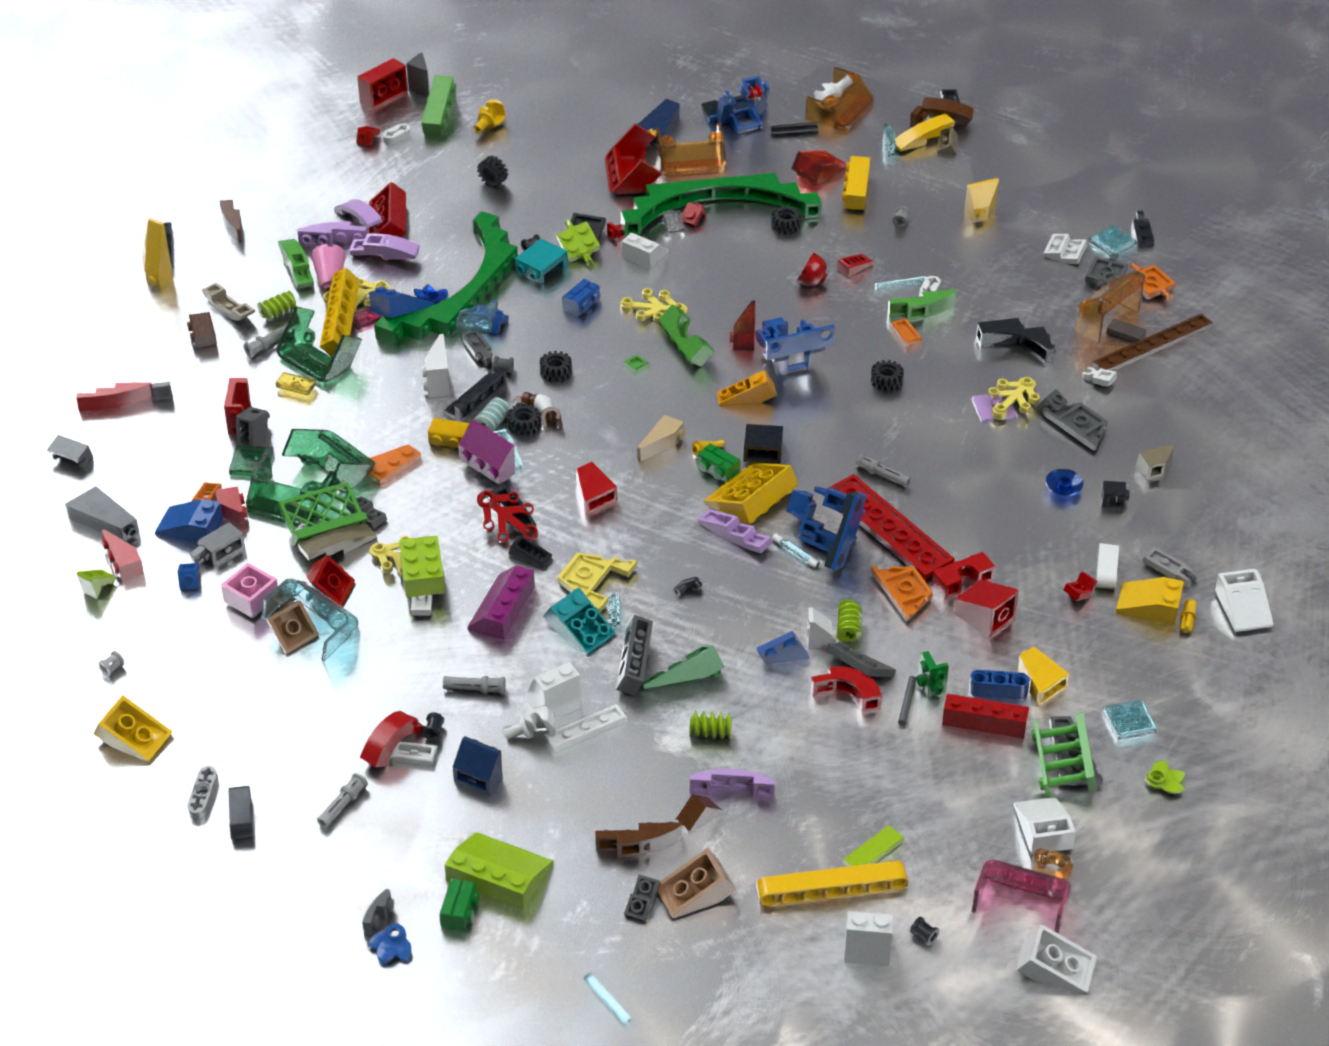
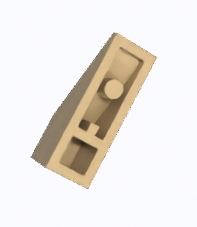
M664 415L638 445L637 461L642 462L674 447L684 438V422Z

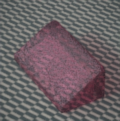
M367 307L354 313L352 324L358 330L377 323L382 315L371 313V308Z

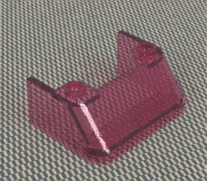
M992 859L984 863L974 890L973 913L977 911L988 880L1061 901L1054 932L1059 934L1072 894V884L1067 879L1001 860Z

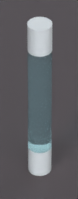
M778 534L773 535V541L813 568L817 569L820 562Z

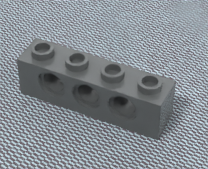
M634 615L626 628L616 690L635 696L644 681L653 621Z

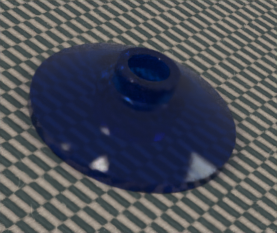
M1069 469L1053 470L1046 477L1048 489L1061 496L1075 495L1082 490L1084 485L1083 478L1077 472Z

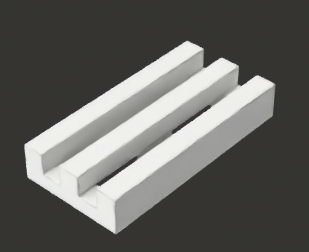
M399 742L393 750L392 762L433 766L435 754H437V746Z

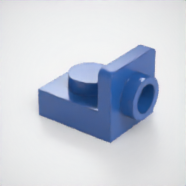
M199 562L179 564L177 576L180 590L199 588Z

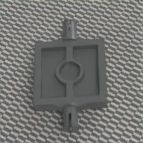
M1112 253L1109 259L1094 257L1085 276V281L1097 284L1095 287L1097 292L1098 290L1101 292L1104 286L1111 289H1119L1127 272L1128 264L1116 261L1118 258L1117 253L1115 255Z

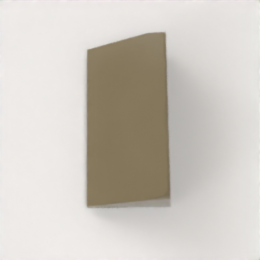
M953 127L941 131L940 136H938L937 153L957 154L958 135Z

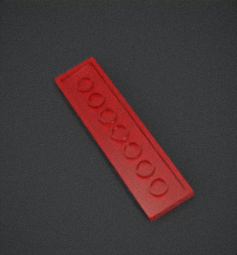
M855 474L828 487L846 494L856 491L866 494L867 498L863 507L866 512L862 515L859 525L907 566L915 567L924 580L932 577L934 570L954 563L955 558Z

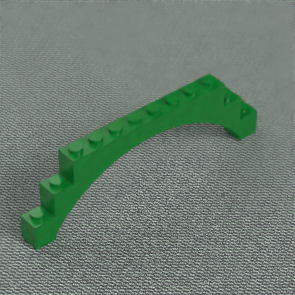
M776 173L646 185L645 197H634L632 210L621 211V225L624 236H628L630 233L641 235V231L646 225L668 211L687 205L688 202L696 203L720 199L751 200L780 207L789 205V208L792 206L795 209L798 208L805 219L821 217L822 202L817 192L801 193L796 182L780 184Z
M481 211L473 219V232L480 238L485 249V255L478 272L467 285L451 297L428 308L392 318L382 316L374 325L375 338L394 345L403 335L422 341L430 331L444 334L446 337H449L456 331L457 327L468 316L469 309L476 307L483 301L484 297L492 291L501 278L509 272L510 268L515 264V258L519 255L517 246L509 244L508 231L500 229L499 216Z

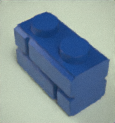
M586 279L580 281L562 296L563 310L571 312L576 316L588 311L589 307L600 299L599 285L591 283Z

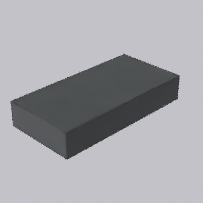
M1114 318L1107 327L1106 333L1135 343L1144 338L1147 329Z

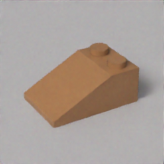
M706 848L661 880L658 893L673 919L717 904L736 891L719 859L709 848Z

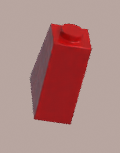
M592 461L576 468L577 486L585 515L618 500L617 486Z

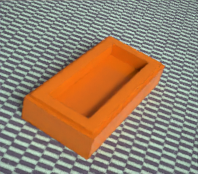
M906 318L890 322V328L906 348L922 344L921 336Z

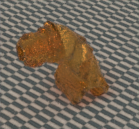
M1037 849L1034 852L1033 860L1037 862L1040 868H1045L1046 864H1055L1063 868L1064 871H1071L1073 869V863L1066 854L1045 849Z

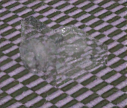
M670 210L664 213L662 222L663 224L665 223L668 234L685 230L680 211Z

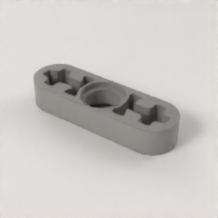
M204 766L197 773L187 802V812L191 819H202L208 812L218 782L217 770L213 766ZM200 790L208 791L205 795L197 794Z

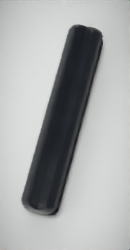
M817 122L771 126L772 134L818 130Z

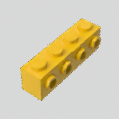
M851 156L850 162H847L842 201L845 202V208L865 210L870 157Z

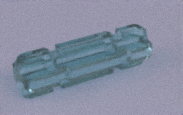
M612 593L609 596V625L617 627L620 624V596Z

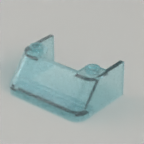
M293 578L285 579L264 598L262 618L264 620L287 598L292 597L297 601L301 600L305 607L328 622L329 626L335 631L324 641L321 660L324 662L358 628L359 621L354 614L306 581Z

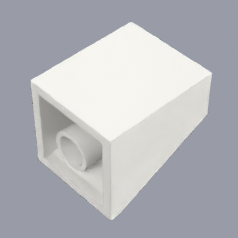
M568 662L533 678L525 694V699L532 708L546 706L555 714L556 719L561 718L581 708L580 674Z
M848 911L844 962L889 966L893 915Z

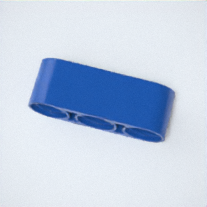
M975 670L970 675L968 690L975 697L1022 700L1028 695L1030 678L1027 674L1021 672Z

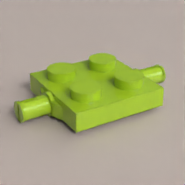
M568 219V222L566 220L564 224L567 230L556 234L562 249L568 251L569 262L584 259L586 265H589V262L592 264L593 260L590 255L600 250L601 247L588 222L573 226L570 219Z

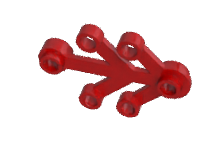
M485 490L478 494L477 504L483 508L484 512L483 529L486 532L494 530V522L491 520L492 509L498 516L499 533L497 538L501 544L509 541L506 521L522 532L523 536L533 542L537 539L538 530L534 525L526 526L512 515L521 513L526 516L532 515L534 507L531 503L502 507L498 504L507 501L513 505L519 502L517 492L513 491L509 494L494 495L493 492ZM511 496H516L517 499H516V500H511L510 497H511ZM485 498L490 499L488 503L483 502ZM530 507L532 510L526 512L525 508ZM490 523L492 527L486 528L485 525ZM532 532L534 536L528 537L527 534ZM506 535L507 538L505 540L500 539V536Z

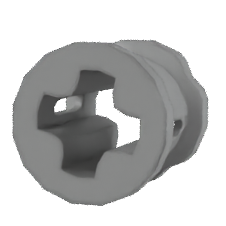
M900 206L897 207L896 215L893 217L892 222L896 227L903 228L907 225L910 211L907 207Z
M115 650L105 660H100L97 663L99 670L107 677L116 668L125 665L124 658Z

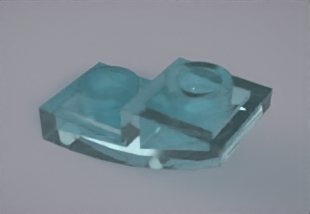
M886 123L884 124L883 148L887 156L890 157L894 156L896 148L894 140L895 131Z

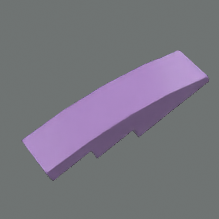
M708 509L697 519L700 524L713 533L734 544L758 553H762L773 543L770 536L756 533L755 526L740 523L738 516Z

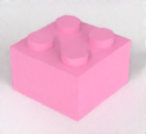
M246 563L221 584L223 601L251 618H254L271 603L268 601L267 595L278 588V581L275 577L250 563Z

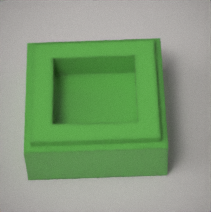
M636 354L624 361V367L636 375L649 368V362Z

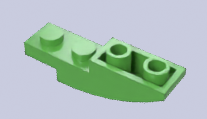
M294 238L278 241L286 267L290 269L296 288L314 286V280L309 270V261L299 242Z
M956 289L922 292L921 297L889 299L888 316H906L907 320H914L939 314L955 305L957 291Z

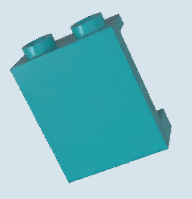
M542 238L515 258V271L539 284L544 283V274L556 265L563 268L568 265V251Z

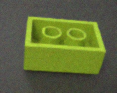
M438 535L399 539L405 596L414 597L445 593Z

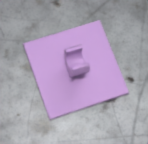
M998 393L996 399H993L992 394L989 397L988 394L972 396L982 422L997 420L992 417L993 407L998 403L1002 404L1008 398L1001 397L1000 393ZM1013 404L1007 409L1005 419L1017 417Z

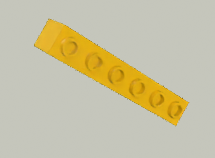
M347 267L336 271L332 276L319 346L333 359L347 353L360 280Z

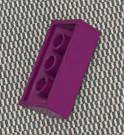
M515 565L500 573L469 623L467 630L504 640L535 587L534 570Z

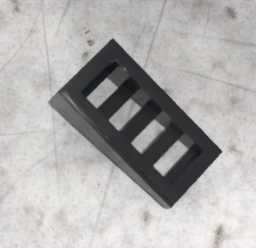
M520 535L512 543L508 552L512 557L543 568L553 556V554L523 535Z

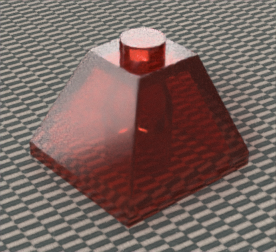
M755 300L749 303L735 322L733 332H730V343H733V350H754Z

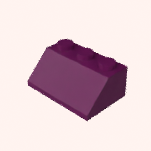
M473 420L459 443V459L500 485L515 474V445Z

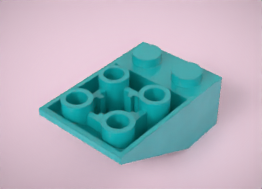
M580 587L552 605L543 616L555 632L586 655L616 634Z

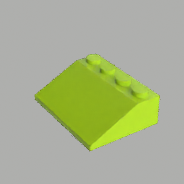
M475 832L457 846L444 864L445 879L447 882H450L451 879L462 880V882H475L477 892H480L481 895L524 910L551 868L553 860Z

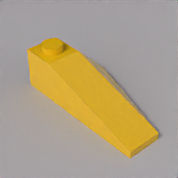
M149 218L141 257L146 283L158 289H162L171 281L173 274L164 223Z

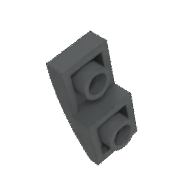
M361 496L356 498L361 511L365 512L368 517L365 524L370 528L374 529L387 520L386 513L375 509L372 501ZM346 505L352 514L356 513L353 507Z
M639 874L633 894H630L624 915L646 921L661 883L660 880Z
M390 889L382 891L367 909L362 920L364 936L372 937L375 928L378 929L380 920H387L389 912L393 911L394 899L391 898Z

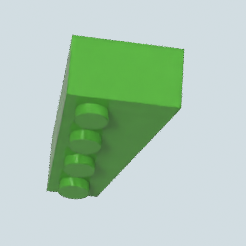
M434 75L421 122L423 134L442 135L444 129H446L447 121L456 100L457 86L452 76Z

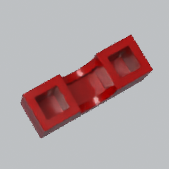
M980 552L934 570L932 586L944 599L961 593L963 579H969L975 584L980 580L988 582L994 580L996 566L984 552Z

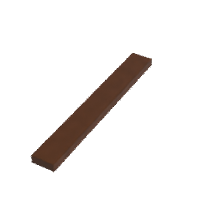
M1201 313L1092 361V367L1097 371L1100 368L1110 371L1118 370L1212 328L1213 322Z

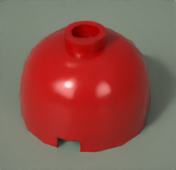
M813 252L796 282L808 288L816 287L820 282L824 283L828 276L825 273L827 269L825 260Z

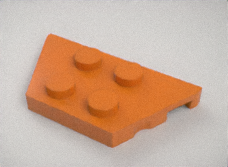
M877 565L871 566V573L905 621L910 620L932 599V590L915 567L889 566V569H878Z

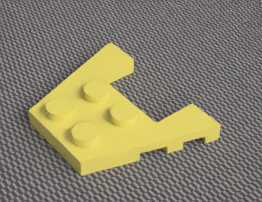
M576 553L557 576V582L569 592H573L580 587L601 613L608 604V597L595 593L594 590L609 571L629 577L637 567V561L632 559L629 562L620 561V558L616 557L610 560L601 558V555Z

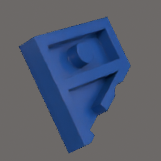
M793 631L757 647V652L766 665L810 658L808 651Z

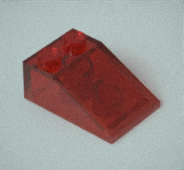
M825 150L798 151L791 169L796 172V175L807 178L809 183L817 185L826 183L844 171L847 163Z

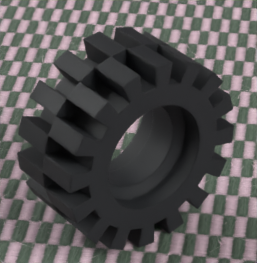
M494 155L486 157L477 166L479 168L477 172L480 173L478 176L482 177L481 181H485V185H489L491 188H496L507 180L509 173H506L508 169L505 168V163L502 164V160H498V157H494Z
M783 205L781 208L776 207V210L773 209L771 213L772 229L777 233L780 231V234L784 232L786 234H789V232L793 234L794 231H799L801 228V211L793 206L789 208V205H786V207Z
M550 351L548 355L545 353L540 358V375H542L543 379L546 378V381L551 379L554 383L555 380L561 382V379L565 381L566 377L570 378V374L572 375V360L567 353L563 355L562 351L559 353L557 351L551 353Z
M881 360V363L879 361L876 362L871 369L872 385L876 389L881 388V391L887 389V392H890V389L893 391L896 388L899 389L900 385L902 386L903 367H901V364H897L896 361L891 363V360H888V362Z
M518 404V407L516 405L513 406V409L510 408L507 413L509 430L513 434L517 433V436L521 434L527 436L528 433L533 435V432L536 433L540 429V411H538L537 407L534 408V405L528 406V404H525V406H522V404Z

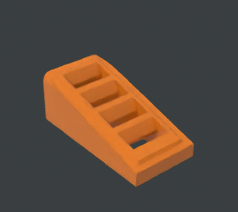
M204 482L192 501L200 499L217 501L215 490L222 489V484Z

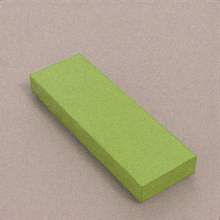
M888 825L843 858V864L849 867L877 863L904 842V837Z

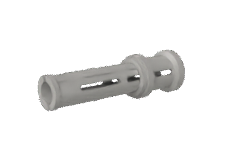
M287 323L264 337L258 336L251 343H244V352L248 357L253 358L256 353L266 351L269 345L293 334L294 330L292 328L286 331L292 327Z
M864 452L856 460L855 466L869 471L871 475H880L904 488H907L911 482V477L881 464L880 460H874L866 456Z
M443 677V689L479 690L483 694L488 692H497L500 695L505 694V677Z
M353 773L351 780L340 788V794L317 818V823L321 827L327 828L349 802L355 801L357 794L368 786L367 780L361 774Z

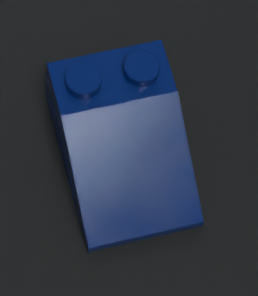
M377 287L374 291L369 292L371 313L390 318L434 305V302L396 292L395 289L388 290L386 287Z
M200 499L169 506L155 530V535L198 543L199 539L218 529L223 520L221 503Z

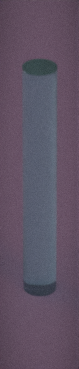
M926 277L876 283L875 289L883 290L922 284Z
M587 973L583 978L624 1025L629 1024L632 1020L593 975Z

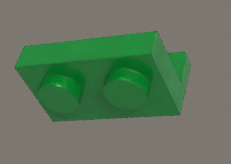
M929 651L921 652L920 661L918 662L919 675L916 676L918 686L922 687L926 697L946 693L949 671L948 663L936 665Z

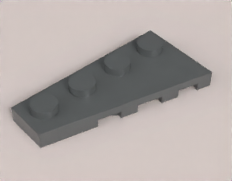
M1050 716L1049 719L1050 729L1069 726L1074 723L1071 716ZM1072 733L1054 736L1052 741L1053 744L1076 741L1075 738H1079V734L1075 735ZM1074 749L1056 752L1055 759L1062 760L1078 757V754H1082V751ZM1092 760L1096 784L1102 785L1103 778L1101 774H1098L1096 764ZM1080 765L1057 769L1058 776L1081 773L1085 768L1080 767ZM1082 781V782H1076V783H1070V784H1064V785H1088V784H1087V783H1083V781Z

